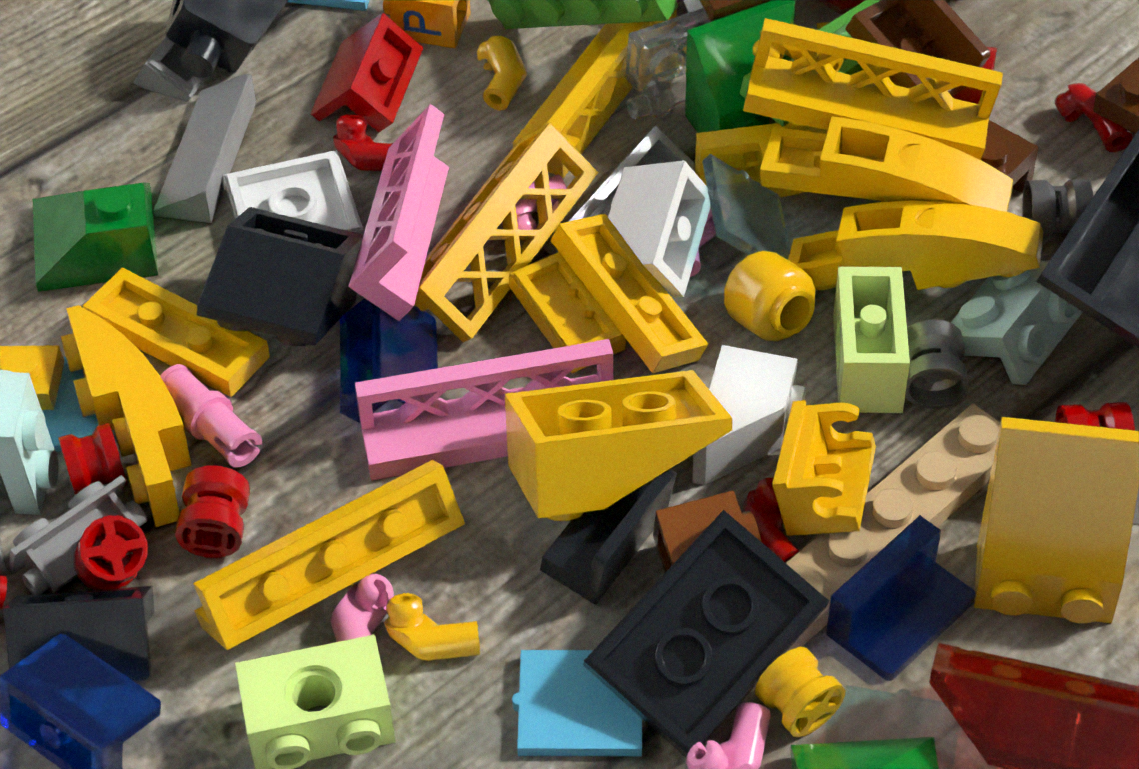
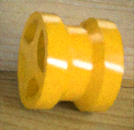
M797 647L779 656L763 672L755 687L756 696L767 708H777L782 713V724L793 737H803L811 734L825 724L839 709L846 692L834 676H823L818 671V660L806 647Z

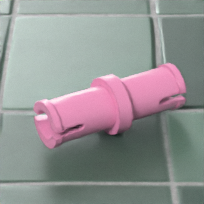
M177 364L171 366L160 375L175 402L179 414L184 418L183 424L185 429L198 440H207L224 456L226 462L233 467L245 466L255 459L260 452L256 445H262V438L233 413L232 403L225 395L219 391H210L184 365Z

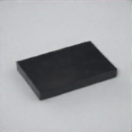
M723 510L584 660V667L686 758L693 745L698 742L704 744L752 691L768 666L779 656L786 653L823 612L829 600Z

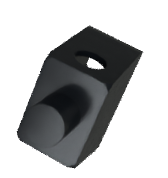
M173 0L165 33L170 41L186 49L181 58V64L191 75L199 78L210 77L216 65L228 72H237L272 26L288 0Z

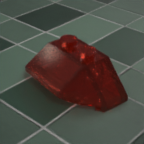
M938 642L929 683L988 765L1003 769H1139V686L981 651L964 650L961 647Z

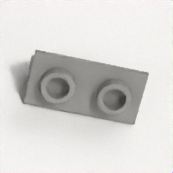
M121 475L105 487L100 481L94 482L76 494L68 503L70 510L53 522L49 523L46 518H42L27 526L13 540L15 547L10 552L8 571L13 575L26 566L29 571L22 575V579L33 595L43 594L44 592L56 593L78 577L73 567V554L84 530L94 520L107 515H117L134 521L139 527L147 522L146 515L135 501L131 500L126 505L121 501L125 478Z

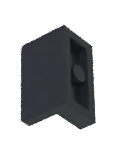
M669 469L657 476L649 486L644 484L604 510L583 512L582 516L571 520L542 556L540 571L596 605L653 532L655 512L668 508L677 473Z
M153 586L16 596L3 608L10 685L15 690L146 680L151 674L147 622L155 613Z

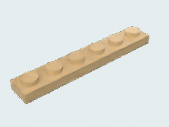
M972 403L867 493L860 531L819 534L786 562L787 565L829 600L823 612L788 651L804 646L989 482L1001 422Z

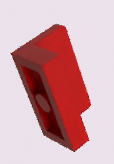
M381 13L340 44L310 115L320 122L346 105L357 115L362 116L378 133L393 124L423 47L389 17Z

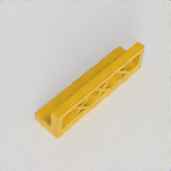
M677 9L667 21L605 24L515 138L513 147L522 137L551 123L582 155L677 30ZM555 156L547 163L548 172L554 175L559 174L564 178L569 172Z
M765 18L751 70L743 111L827 131L831 116L867 121L933 139L981 160L986 145L988 120L1002 85L1003 73ZM772 42L797 47L804 57L795 61H788L768 55ZM840 58L857 61L863 70L849 75L836 72L830 63ZM899 72H906L917 75L922 84L912 88L894 85L889 76ZM962 85L983 90L979 104L953 99L948 90Z
M551 123L522 137L428 254L414 307L406 314L408 318L429 309L462 342L472 339L510 290V273L529 265L598 174L597 170ZM553 156L575 176L566 189H550L547 163ZM534 181L535 188H529ZM519 199H536L539 225L535 230H518L515 204ZM551 200H557L556 203L552 206ZM502 222L503 229H497ZM487 240H505L507 266L503 271H486L483 246ZM520 240H526L523 246L520 247ZM470 264L471 271H464ZM455 282H472L475 308L467 318L444 297ZM487 282H494L488 290Z
M431 460L194 582L193 585L202 603V607L194 610L201 628L225 649L229 650L463 526L465 521L443 465Z

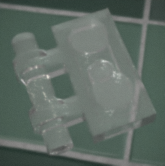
M704 8L629 33L625 78L636 91L643 90V94L629 98L626 102L628 113L633 120L650 115L658 119L672 114L675 106L685 103L686 78L671 83V80L686 74L687 30L711 22Z

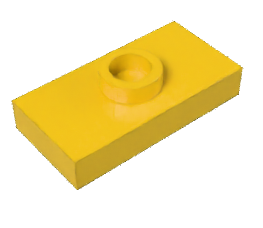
M559 252L510 273V289L553 348L609 339L613 355L625 350V337ZM588 366L579 367V368H574V369H573L572 371H570V372L573 374V373H575V372H577V371H579V370H581V369H584V368H586V367H588Z

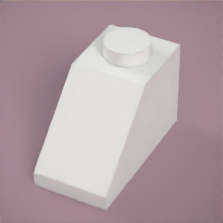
M685 160L624 167L616 194L612 200L608 218L641 263L673 298L684 297L714 194Z
M721 346L709 390L731 415L733 430L693 454L692 483L706 485L782 447L792 402L805 400L806 387L795 385L798 359L731 346Z

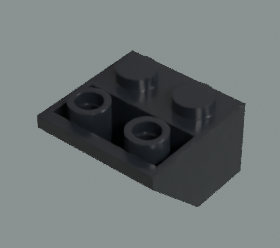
M249 207L227 225L198 301L196 315L217 320L221 327L228 330L247 331L252 329L275 335L278 341L286 345L315 346L356 302L357 292L348 286L363 235Z

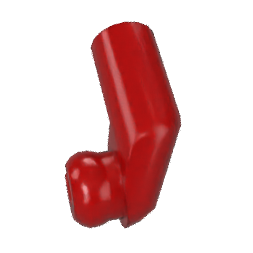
M1086 84L1068 85L1069 90L1056 96L1054 104L1061 116L1067 122H1075L1081 115L1085 114L1093 123L1107 151H1122L1132 141L1133 137L1129 130L1093 111L1097 92Z
M340 116L336 121L337 134L333 136L335 148L354 168L364 171L382 172L388 149L393 143L374 142L370 136L366 135L367 121L362 116Z
M768 477L761 479L755 490L749 491L745 498L742 512L750 510L753 513L761 542L786 563L799 550L781 532L783 520L772 485L774 478Z

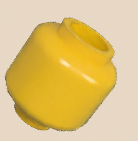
M759 251L748 255L737 263L729 274L724 287V305L732 319L759 338L778 342L799 333L810 322L815 308L816 289L812 278L801 268L775 252Z

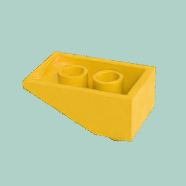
M693 370L505 394L508 466L538 519L548 518L555 521H570L582 516L583 512L604 510L733 430L731 415Z
M1008 417L1001 418L977 541L974 608L996 610L1005 615L1032 614L1066 618L1075 623L1102 622L1112 624L1123 585L1139 489V431Z

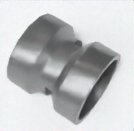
M1026 180L1022 197V217L1041 223L1043 239H1048L1052 233H1063L1067 236L1093 198L1090 180H1068L1063 186H1052L1047 180Z
M931 319L917 322L908 327L910 367L906 398L914 405L934 409L948 407L959 402L966 395L968 389L967 370L964 363L961 362L965 353L961 330L953 323Z

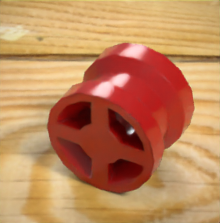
M110 423L96 426L91 435L81 438L73 434L58 437L75 495L97 481H100L102 485H108L121 475L126 480Z
M107 515L94 520L84 530L73 554V567L78 578L88 588L93 590L126 588L136 578L144 565L148 555L147 539L142 529L134 521L123 516ZM102 558L105 562L110 563L112 570L109 569L108 565L100 560L95 561V559Z

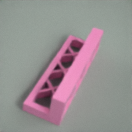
M431 104L388 149L348 286L398 321L414 307L449 169L446 164L434 157L444 113Z
M606 339L355 382L361 432L371 481L404 475L431 460L440 463L446 468L508 457L505 394L614 380L613 350L610 340ZM597 364V374L572 379L566 377L574 368ZM521 377L533 379L525 387L509 390L502 387L511 379ZM458 388L469 390L462 398L451 400L439 398L447 390ZM401 399L406 402L399 409L373 413L372 403Z

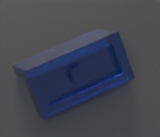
M364 298L341 317L340 413L360 423L355 382L438 368L436 319L429 313L422 312L415 305L398 321ZM395 399V400L399 401V402L402 403V404H405V403H406L405 401H403V400H401V399ZM388 401L372 403L373 413Z
M921 515L830 597L826 635L886 681L894 680L973 605L975 599V591L936 563L941 530Z
M65 634L57 635L0 675L1 726L61 769H122L123 743L161 714L160 699Z

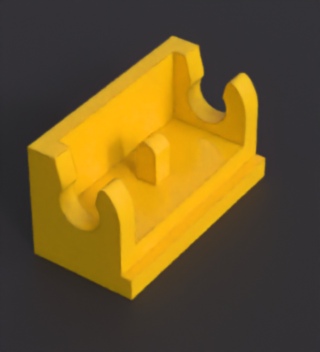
M805 400L792 402L772 483L787 536L860 531L876 449L873 433L861 431L840 433L832 427V424L837 421L851 422L857 420L859 407L849 403L807 405Z

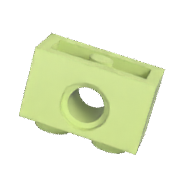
M838 267L833 313L838 403L855 405L859 407V413H903L910 357L902 267Z
M375 634L235 663L246 731L255 769H294L310 760L343 753L361 755L373 751L378 746L396 742L391 706ZM315 706H328L316 712L307 711Z

